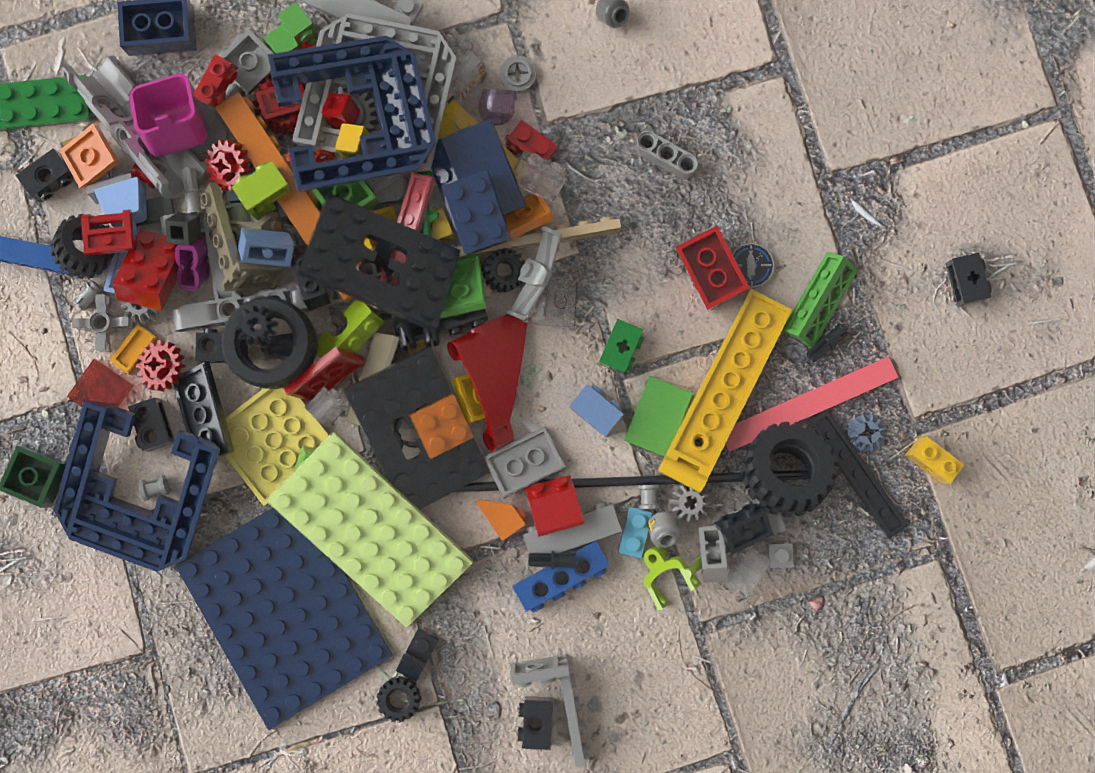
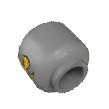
M660 512L653 515L648 521L650 538L655 545L670 547L679 540L681 536L680 527L673 514Z

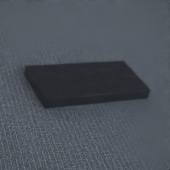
M204 362L184 372L183 377L178 376L179 384L173 385L186 432L201 438L207 436L220 449L219 459L234 452L211 365L208 362Z

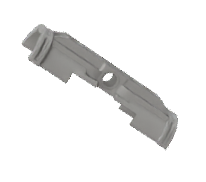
M114 55L108 56L104 64L92 76L81 78L71 65L64 66L62 69L64 79L81 94L87 106L107 128L126 154L133 159L155 185L163 197L171 199L183 195L184 186L181 171L184 168L192 167L196 169L198 185L207 177L209 172H206V169L209 166L205 162L201 163L190 149L164 157H156L149 152L134 127L129 94L135 88V84L119 67L120 61ZM98 103L105 104L108 107L102 108Z

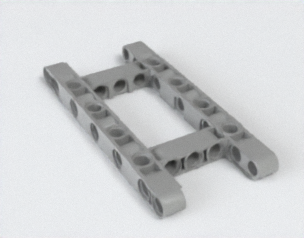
M401 177L377 193L375 197L379 204L372 209L403 204L402 202L404 201L409 184L408 177ZM316 197L319 203L315 206L321 212L323 205ZM277 200L273 203L277 208L274 211L277 212L281 225L292 223ZM242 202L225 205L229 220L257 222L246 210ZM201 209L202 214H199L201 237H206L215 300L181 305V308L174 309L176 332L224 326L225 322L228 321V317H230L226 314L230 306H235L236 309L241 304H244V302L258 297L281 298L292 303L301 311L309 312L303 302L299 288L259 292V295L243 297L242 291L223 292L221 283L225 279L224 272L219 266V255L217 248L213 245L211 227L207 224L206 209ZM174 214L160 217L162 235H166L165 220ZM369 262L361 266L367 275L380 280L382 272L379 273L377 264ZM326 287L331 304L310 311L351 305L356 299L346 303L339 292Z

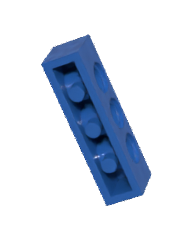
M596 540L572 552L576 553V564L582 559L589 562L590 567L587 572L581 573L576 568L560 567L551 570V567H545L512 586L526 612L531 610L534 613L545 607L543 602L551 598L553 601H556L565 596L564 591L570 587L576 590L585 585V579L593 575L594 578H598L607 572L606 568L610 565ZM560 571H565L569 575V580L565 584H559L555 580L556 574ZM541 582L548 586V592L542 596L538 595L534 589L536 584Z

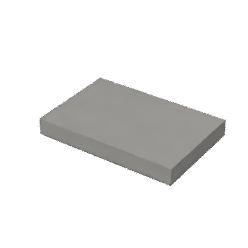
M546 426L483 456L503 499L567 468Z

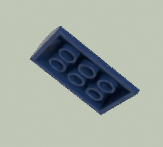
M492 119L438 139L431 170H433V176L436 179L455 230L456 227L442 185L485 170L490 173L504 216L527 206Z

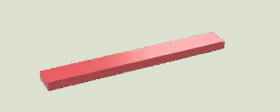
M889 356L736 423L725 444L727 451H733L753 442L762 430H766L772 424L779 426L781 422L788 421L792 425L795 422H799L899 378Z

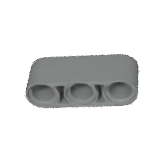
M644 131L639 134L635 148L641 157L681 179H689L694 175L698 166V161L694 155L651 131ZM648 140L652 143V147L644 148L640 142ZM667 151L671 153L672 158L666 160L661 157L660 153ZM681 163H689L692 166V170H683Z

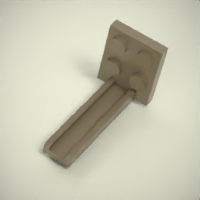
M209 183L206 190L202 193L201 202L206 208L207 224L211 227L213 245L217 248L219 266L223 269L225 276L221 283L223 292L276 289L292 269L291 264L290 267L243 263L240 261L220 187L216 183Z

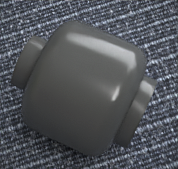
M599 0L596 6L597 18L609 27H620L628 19L629 5L625 0Z

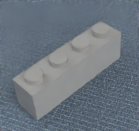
M607 502L594 505V510L587 513L582 509L581 513L585 524L538 537L535 526L526 528L527 533L523 534L528 552L551 553L554 551V553H560L622 532L613 504L607 505Z

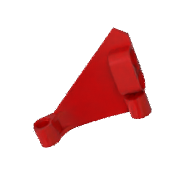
M507 313L470 330L466 335L447 343L450 357L454 361L462 360L481 403L487 422L486 430L483 433V441L490 451H495L514 440L510 420L521 371L528 317L526 320H522Z

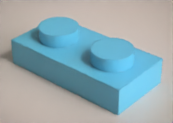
M629 507L618 553L642 558L648 534V521L652 517V512Z

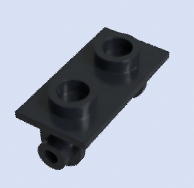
M293 333L268 336L271 339L269 344L262 339L261 351L264 352L265 360L289 357L293 351Z

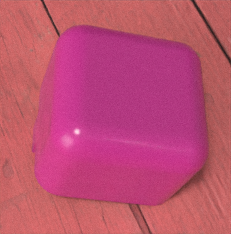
M175 74L136 86L129 94L135 130L149 152L156 157H164L200 146L207 139V129L201 101L192 96L195 90L185 74Z

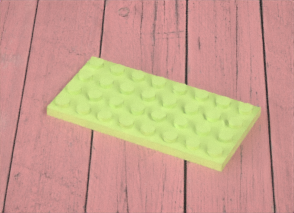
M335 431L266 500L406 628L473 563L471 557Z

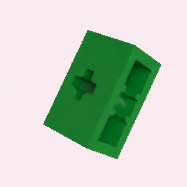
M617 319L598 364L623 375L626 370L631 371L636 359L632 357L635 348L640 350L645 338L641 336L643 329ZM622 342L626 343V348L629 349V351L625 350L623 354L619 352V347L616 346L621 345Z

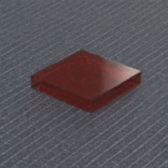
M93 359L66 397L81 407L85 400L115 403L119 407L134 385L97 359Z

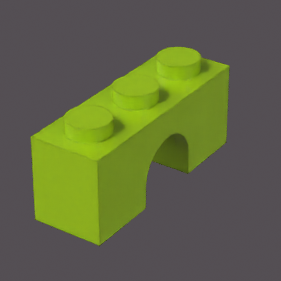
M355 300L343 313L347 318V327L343 333L334 336L326 330L317 340V356L321 359L335 347L356 353L385 321L371 305Z

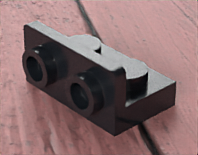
M756 503L747 504L741 510L733 514H726L721 517V520L715 522V526L721 531L727 550L731 555L774 535L766 510Z

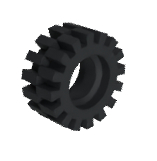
M508 248L497 250L483 262L485 263L482 266V270L485 271L483 278H487V281H485L486 285H492L490 287L491 290L497 289L498 293L503 291L507 293L522 285L523 282L518 280L525 260L520 261L519 258L522 256L520 254L515 255V250L508 251ZM504 262L510 266L512 274L509 279H502L498 275L497 266L499 263Z
M403 676L390 678L379 689L376 704L379 706L378 711L380 714L383 713L385 715V719L389 718L391 722H404V720L410 719L418 710L421 701L420 689L416 687L417 684L410 681V678H402ZM402 690L407 694L408 702L405 707L395 708L391 704L390 695L393 691Z

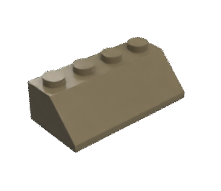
M375 332L374 338L370 337L367 344L369 353L367 359H365L366 363L359 369V372L362 373L360 380L399 361L402 353L399 337ZM348 404L345 411L346 422L360 426L350 404Z

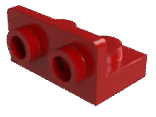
M272 81L260 84V89L255 91L264 120L294 112L301 108L302 103L278 107ZM299 84L301 98L303 100L305 91L303 88V84Z
M520 120L511 134H507L505 137L506 148L515 155L519 153L525 157L524 161L533 168L538 167L541 170L558 149L555 143L523 120Z

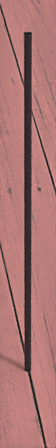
M807 470L772 471L779 480L809 479ZM741 472L711 473L706 483L743 482L746 476H742ZM667 475L572 479L574 488L682 484ZM542 480L538 483H544L551 480ZM471 482L454 492L499 491L495 482Z

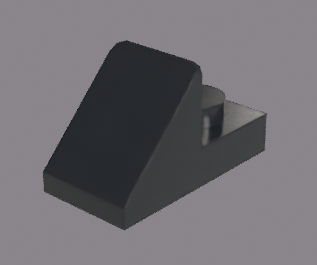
M418 628L407 650L404 652L396 671L417 682L439 639Z

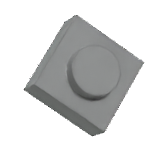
M793 543L768 544L769 568L794 567Z

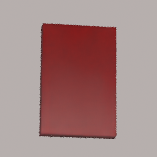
M335 347L285 386L284 390L289 396L316 402L363 366L366 361L362 355Z

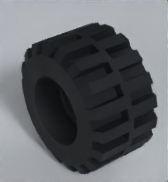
M78 214L77 218L72 215L69 216L68 220L64 219L51 241L50 247L52 248L50 253L51 256H55L53 262L55 265L60 264L59 269L62 272L68 271V275L71 277L75 274L78 275V279H84L85 276L88 279L94 278L95 274L99 276L103 270L107 269L115 253L86 256L84 252L78 250L72 241H83L81 216L84 214ZM103 224L93 225L92 230L110 228V226H104Z

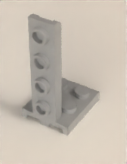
M567 655L511 664V683L518 687L530 686L535 681L550 683L560 677L575 765L579 768L585 767L584 758H589L587 744L581 743L580 735L585 733L583 721L577 720L576 712L581 711L579 697L573 696L572 688H577L575 674L569 673Z

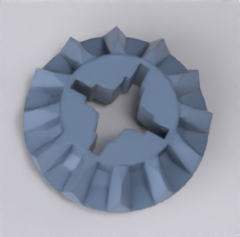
M861 415L851 422L848 429V437L855 448L860 451L870 452L881 447L886 439V428L881 420L875 416ZM866 426L869 430H876V432L870 435L869 440L867 436L858 435L865 431Z

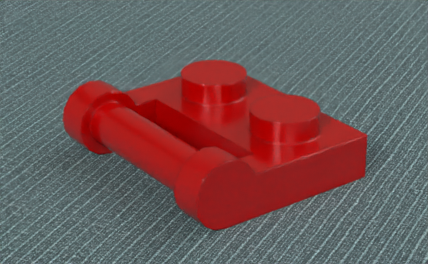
M131 209L123 210L122 213L96 216L84 214L81 216L83 249L86 256L135 251L133 214ZM123 222V226L92 230L93 225Z

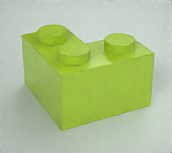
M273 161L260 164L254 173L249 176L244 175L235 182L236 184L232 186V189L246 210L257 221L268 211L277 209L273 202L292 190Z

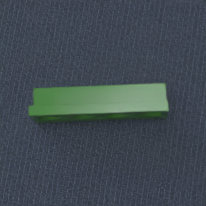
M827 252L782 331L786 335L798 338L807 347L812 348L820 338L858 269L845 256ZM846 267L848 272L844 279H842V272ZM835 288V295L831 299L830 293ZM824 307V314L819 319V312ZM813 327V333L808 339L806 335L810 328Z

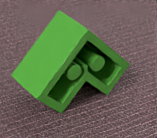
M297 2L277 15L282 24L263 37L274 53L303 49L304 43L316 45L318 40V34L313 23Z

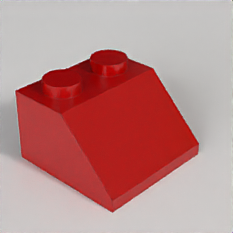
M570 475L558 477L544 483H536L525 488L538 537L585 524Z

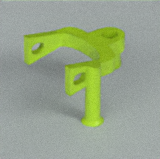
M652 547L645 552L644 561L650 572L644 577L643 581L659 611L669 604V601L655 585V580L659 574L668 569L678 568L692 592L702 584L695 576L702 569L701 556L696 557L695 562L688 567L681 557L668 559L665 547Z

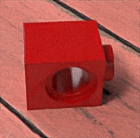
M337 93L328 94L321 110L322 115L333 129L339 130L342 123L355 125L361 112L349 94Z

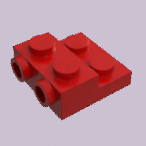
M214 54L192 96L214 108L217 105H221L225 100L229 84H232L237 77V69L239 67Z

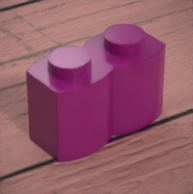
M204 237L199 238L189 246L178 244L176 247L175 259L179 266L177 283L180 289L197 291L208 280L209 266L205 260L208 248Z

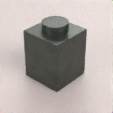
M177 212L165 220L167 243L189 246L201 238L199 214Z

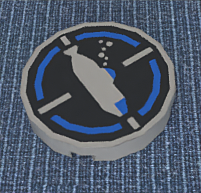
M746 243L733 251L732 255L750 289L760 288L769 281L773 275L775 264L773 256L767 248L757 243Z

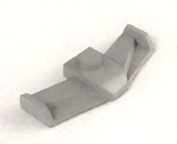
M543 226L541 228L543 234L536 260L527 258L520 271L518 280L526 284L512 308L506 311V313L522 320L527 319L544 288L548 285L562 235L555 230Z

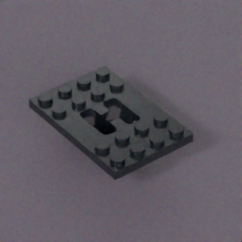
M329 192L297 275L434 332L441 317L461 250ZM366 238L378 242L374 250L364 245ZM397 250L405 254V262H400L393 258L390 259L393 251ZM369 262L379 265L387 272V282L365 274L361 270V266ZM394 277L398 278L397 286L390 284Z
M428 346L342 389L387 480L419 510L490 473L474 438L432 459L428 456L420 437L416 442L401 439L399 428L402 419L407 422L411 429L415 426L410 414L418 411V407L424 404L431 405L453 394L431 347ZM393 420H396V421H394L393 431H392V429H391V427H390V423H391ZM403 446L418 448L419 454L411 459H406L402 452Z

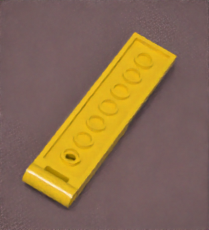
M753 289L749 290L658 469L659 472L699 493L702 491L792 309ZM695 440H700L702 442V446H696Z

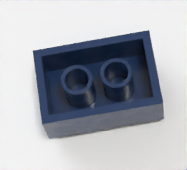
M132 0L117 2L120 47L128 56L197 50L194 6L189 0Z
M487 170L442 185L465 255H471L512 241L491 175Z

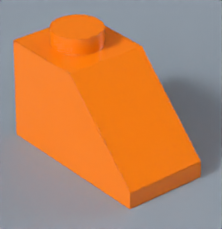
M482 499L476 501V504L502 541L526 525L524 520L527 517L520 507L515 509L510 504Z

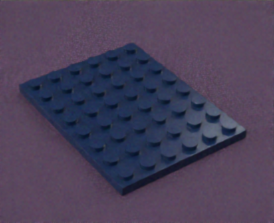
M274 507L175 565L268 731L393 656L347 574Z

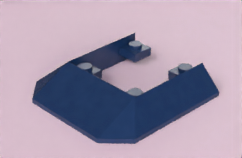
M388 36L267 54L278 107L302 103L299 84L345 77L349 95L372 91L381 132L360 136L362 156L316 164L312 144L288 148L297 192L418 171L435 146L436 140L415 53Z
M85 400L54 506V512L69 540L155 572L185 560L191 548L220 449L207 436L201 438L182 430L178 431L171 454L190 461L180 498L177 501L164 495L159 496L153 512L113 497L118 479L99 472L110 432L123 437L130 436L136 413L119 408L118 404Z

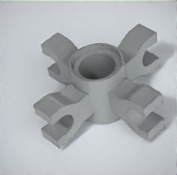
M105 294L95 295L97 312L87 319L72 318V328H77V330L92 329L97 332L95 350L111 352L110 335L117 328L133 329L134 323L130 317L114 318L111 316V297H106ZM106 318V326L100 329V321Z

